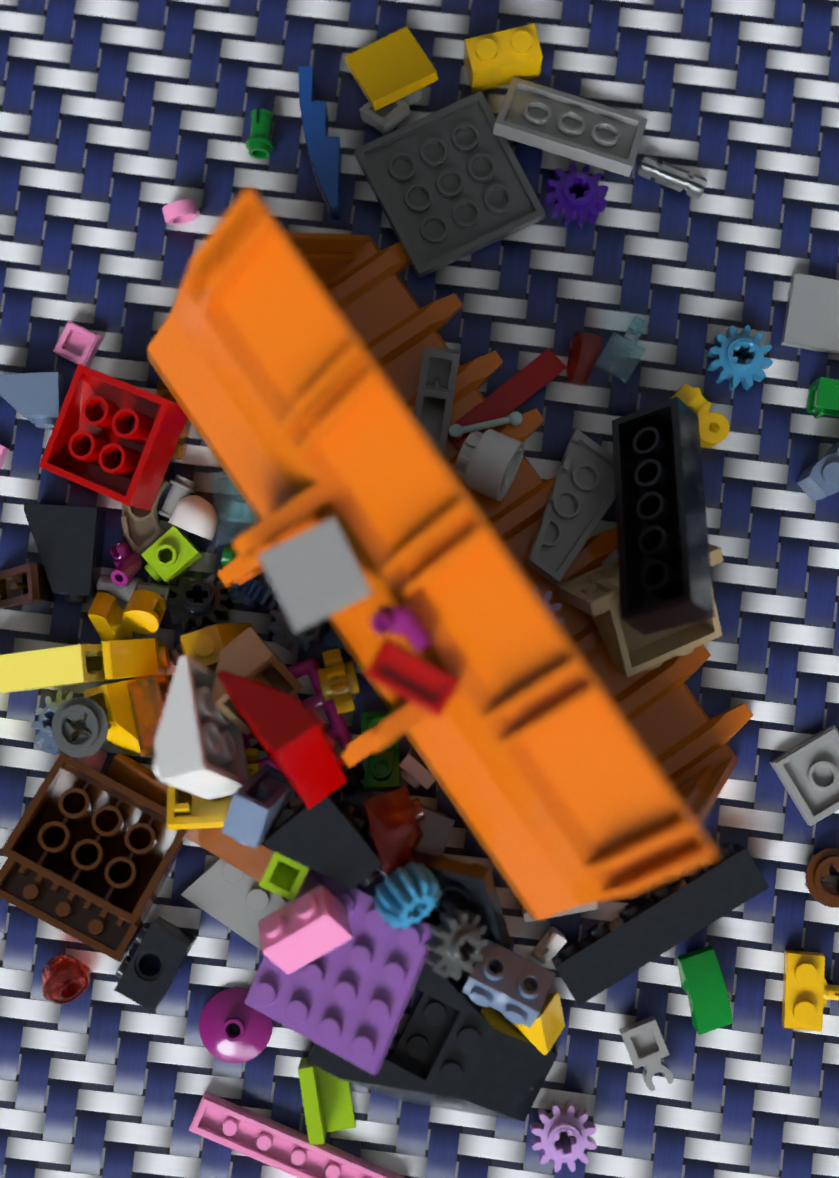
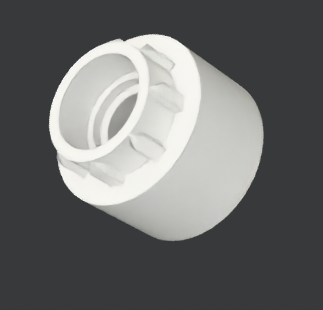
M487 429L484 434L474 431L468 435L462 445L456 461L455 472L459 477L464 478V486L496 501H501L517 474L525 444L492 429Z

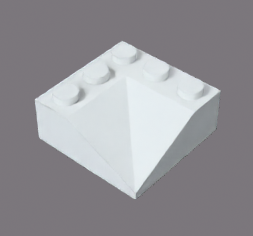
M183 655L178 659L154 740L156 756L153 758V769L160 782L211 801L234 794L250 779L243 734L210 701L216 672L190 656Z

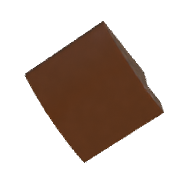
M61 752L0 851L1 854L8 857L0 870V898L114 960L122 962L154 904L190 829L169 830L166 825L167 808Z

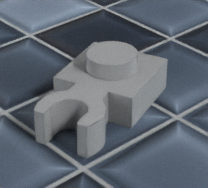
M422 89L377 111H374L368 101L359 109L361 118L364 122L386 135L411 114L409 105L416 104L422 99Z
M651 1016L619 1029L634 1068L645 1065L643 1080L650 1091L655 1090L652 1077L657 1072L663 1073L669 1084L673 1083L672 1072L664 1062L660 1061L661 1058L669 1056V1052L656 1019Z

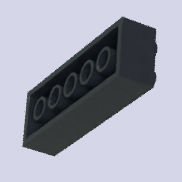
M674 397L612 420L621 620L643 635L714 618L698 416L680 398Z

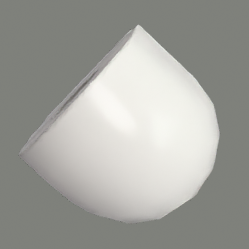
M190 495L178 501L168 523L213 541L218 526V517L213 505L198 495Z

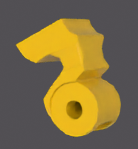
M685 383L671 397L680 398L698 416L702 448L714 447L727 438L730 430L728 420L720 413L709 412L711 402L704 398L699 387L694 388Z
M140 589L133 591L126 609H123L118 604L115 596L97 592L87 615L102 641L121 640L124 637L133 638L135 632L143 635L155 633L159 628L167 605L165 599L158 593Z

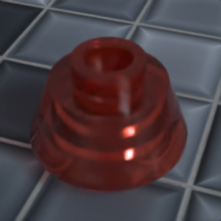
M60 954L52 957L46 963L41 974L44 999L54 1004H66L77 999L86 991L90 984L92 976L90 967L73 955Z

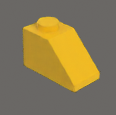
M251 623L215 624L181 635L180 644L183 655L190 656L216 672L221 650L248 627L252 628Z
M146 638L102 642L105 680H124L166 675L165 667L170 666L169 648L167 645H163V639Z

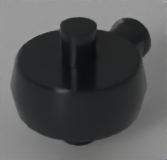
M360 761L348 768L346 763L340 768L347 782L338 789L343 790V793L347 796L355 793V788L365 777L364 766Z

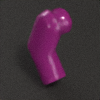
M122 541L110 548V554L114 558L113 563L116 566L111 573V579L118 586L126 585L139 572L142 565L138 554L129 549L128 543Z
M386 605L378 608L371 617V627L376 633L381 635L386 633L405 634L417 652L434 640L412 608Z

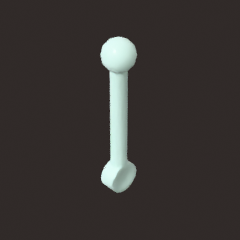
M514 411L508 417L462 427L459 424H453L449 427V436L453 440H458L465 433L510 423L512 425H519L523 420V416L520 412Z

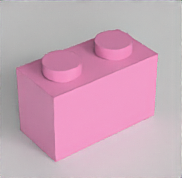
M323 885L316 887L258 921L261 952L287 974L294 972L353 938L347 908Z

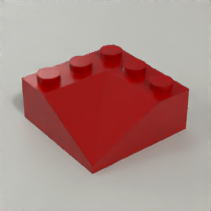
M78 363L38 467L125 505L151 511L187 416L180 405Z
M224 670L215 674L251 734L308 809H311L347 782L340 769L345 763L334 748V741L323 728L325 723L312 706L305 709L296 697L280 692L276 687Z

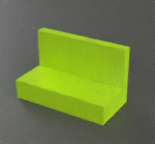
M308 1057L300 1060L298 1074L309 1145L312 1146L325 1143L327 1132L356 1128L350 1083L307 1061Z

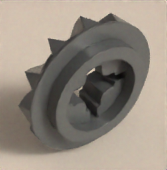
M75 697L65 701L56 710L52 720V736L57 747L63 753L75 758L88 757L98 753L102 745L108 742L106 737L108 730L112 727L107 720L106 714L108 711L103 709L97 703V700L86 697ZM87 719L86 727L90 729L89 731L92 734L84 733L79 736V728L71 720L84 721Z

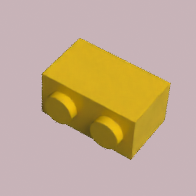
M535 23L465 39L464 64L471 93L509 85L513 76L524 80H531L540 76L543 55Z

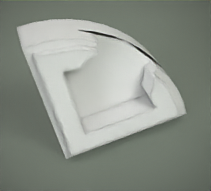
M550 926L531 952V956L540 963L545 964L560 951L567 942V939L556 927Z

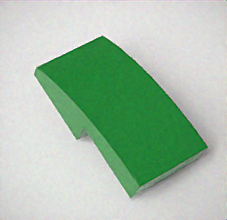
M389 711L361 712V734L371 729L391 715ZM399 737L376 753L372 752L363 758L365 777L363 779L364 790L400 789Z
M711 945L677 956L681 987L688 995L692 1024L698 1034L701 1035L732 1024L733 1019L726 986L715 951Z

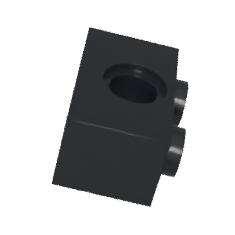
M160 916L151 925L145 922L134 940V943L139 945L132 958L128 955L124 958L115 974L120 980L114 990L154 1012L162 1002L197 937ZM146 954L156 955L161 961V968L154 970L148 967L145 962Z

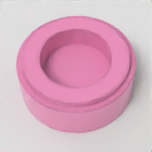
M194 199L174 201L162 208L165 222L169 225L188 223L197 219L200 215L197 202Z

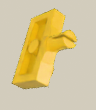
M784 950L781 1023L784 1028L822 1031L823 1009L826 1000H839V985H829L826 982L824 976L825 955L823 953Z

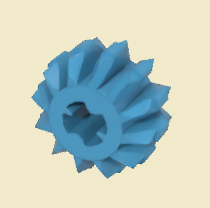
M411 862L402 869L397 867L391 875H386V880L377 885V893L373 897L376 908L385 922L389 923L392 928L401 927L406 929L412 923L419 924L422 918L430 916V911L440 904L438 900L442 895V891L430 869H427L423 863L415 865Z

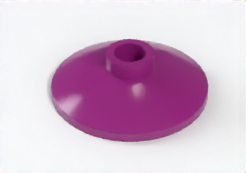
M232 987L221 990L209 999L201 1012L199 1032L202 1042L214 1057L228 1063L249 1061L265 1049L271 1038L273 1019L244 1003L250 989ZM230 1023L238 1024L241 1030L240 1033L236 1035L231 1034L228 1031V1025Z

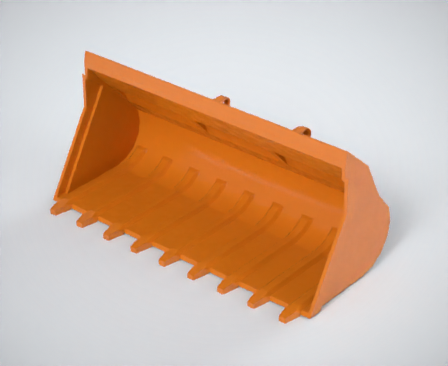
M249 186L191 258L171 313L147 347L148 359L259 521L258 524L240 535L232 543L239 556L217 573L224 586L227 588L236 583L240 586L261 574L265 570L257 555L335 517L373 595L327 617L326 620L363 674L367 671L386 637L461 680L440 718L366 677L391 715L346 746L347 750L340 754L348 768L370 753H376L404 733L529 916L537 920L545 919L579 905L634 894L718 856L714 846L700 827L739 761L727 742L753 716L745 703H741L712 717H708L685 684V681L711 656L704 645L694 648V651L688 655L675 656L666 660L656 669L644 670L628 678L616 671L592 616L559 599L556 585L601 567V563L618 547L617 526L589 538L560 582L556 585H553L525 564L556 476L543 482L523 454L519 469L508 492L501 501H496L464 486V478L459 477L455 472V465L460 450L448 437L444 460L413 416L424 346L449 349L438 332L463 308V304L457 295L453 293L421 308L398 276L410 264L399 242L380 251L370 235L283 231L259 195ZM496 350L462 366L459 363L449 427L485 399L479 389L503 365V360ZM536 408L522 414L523 420L519 425H512L510 423L492 427L491 429L524 443L544 422V418ZM533 585H536V586H537V588H538V595H537V593L535 592V590L533 589V587H532ZM548 591L552 592L551 599L548 601L550 605L555 603L562 604V607L557 612H554L555 617L565 620V623L558 625L540 599ZM386 605L412 608L434 640L417 652L405 634L386 633L381 635L376 633L371 627V617L378 608Z

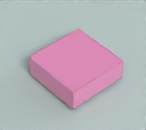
M68 320L53 352L77 365L79 363L89 367L103 337Z

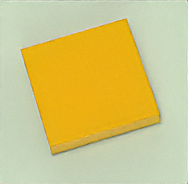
M407 26L344 57L348 69L374 111L438 81L436 69Z

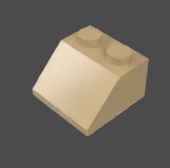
M248 627L244 632L236 636L220 652L216 673L224 670L276 687L280 692L294 696L303 688L281 659L251 627ZM215 675L210 695L211 703L247 736L250 733L248 727Z

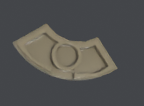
M165 477L151 511L122 503L121 522L123 531L131 549L140 558H142L141 554L166 533L161 524L160 514H158L162 497L171 486Z

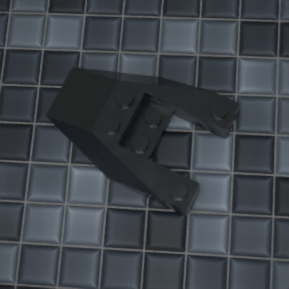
M425 961L415 988L421 990L422 993L394 1048L388 1049L379 1073L372 1075L315 1042L310 1049L307 1061L339 1079L408 1103L524 1122L558 1054L551 1048L548 1054L543 1055L500 1011L490 1006H480L474 1003L469 995L463 993L462 990L470 973L462 969L459 980L451 976L444 978L434 972L433 966Z

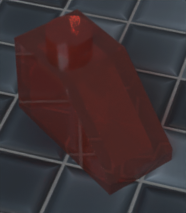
M407 786L363 801L380 861L386 875H391L397 867L402 869L408 864L423 837L419 821L425 820L426 817L419 797L412 799Z

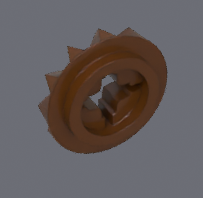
M824 848L819 853L811 855V861L804 868L806 874L804 885L809 890L812 898L828 907L839 908V878L837 879L836 888H834L832 883L822 881L824 877L830 875V865L835 871L839 872V848Z

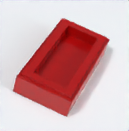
M386 637L364 676L440 718L461 681Z

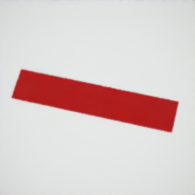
M547 349L486 397L482 403L477 404L453 424H459L463 427L506 417L563 372L567 366L550 349ZM487 429L479 430V432L484 434ZM448 431V438L461 450L463 443L470 433H465L460 439L453 440L450 438Z

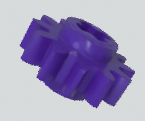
M570 163L567 174L562 169L557 168L554 179H550L547 182L545 191L548 194L545 197L544 205L554 206L550 216L552 219L557 218L559 215L564 217L563 227H567L571 220H575L577 227L582 229L586 218L589 222L595 223L599 212H604L607 201L604 198L609 188L605 185L598 186L602 174L597 173L591 177L588 175L590 167L587 164L581 172H578L575 164Z

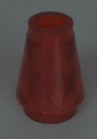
M575 331L573 339H569L566 382L586 387L587 380H589L604 349L601 346L602 337L583 331Z

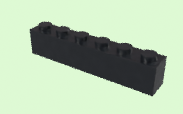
M727 843L717 848L718 856L702 865L699 864L681 872L682 878L672 884L664 882L656 886L649 893L651 897L640 904L635 901L624 906L618 912L620 916L608 924L606 921L595 924L587 931L588 936L581 941L575 943L572 940L565 943L551 960L578 1006L769 888L746 848L737 843L733 846L731 843Z

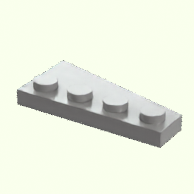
M577 428L571 433L525 562L526 565L553 585L560 582L615 500L613 455Z

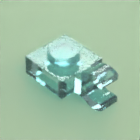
M635 315L624 337L614 332L595 366L627 383L645 351V348L636 343L648 321Z

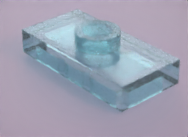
M225 471L211 473L214 509L218 517L216 530L218 545L232 544L240 535L254 526L253 512Z

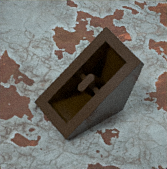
M28 563L0 572V609L55 603V596L42 564Z

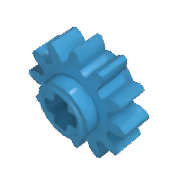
M746 325L740 334L737 333V329L734 326H730L726 331V337L725 335L718 334L713 339L716 347H711L706 353L710 358H715V361L707 367V370H718L720 374L715 382L718 384L728 379V386L731 391L737 387L739 382L742 383L745 390L753 386V379L761 382L766 377L762 369H767L773 364L771 359L764 358V355L772 349V345L761 346L759 342L762 340L764 333L760 332L754 337L750 336L751 329L749 325ZM736 352L742 354L741 359L745 360L743 364L737 363L738 357H733Z

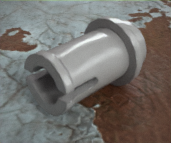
M176 475L174 481L170 479L169 483L172 486L158 513L169 519L178 501L192 495V493L195 495L197 493L194 490L197 483L180 475Z

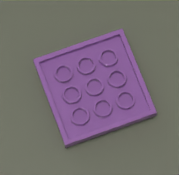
M310 869L295 900L316 887L323 885L347 908L353 938L290 974L285 973L264 955L244 1003L370 1074L375 1075L380 1071L425 964V958L430 952V949L423 945L425 941L433 939L434 934L429 930V927L433 924L421 919L419 924L412 923L406 929L401 927L392 928L389 923L385 922L377 910L376 903L373 900L375 895L357 886L351 889Z

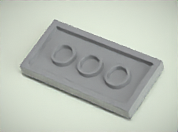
M513 76L496 119L493 134L605 169L612 173L630 177L647 118Z

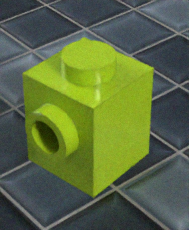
M172 526L141 554L148 562L144 568L158 583L164 580L172 585L204 557L201 551L176 526Z

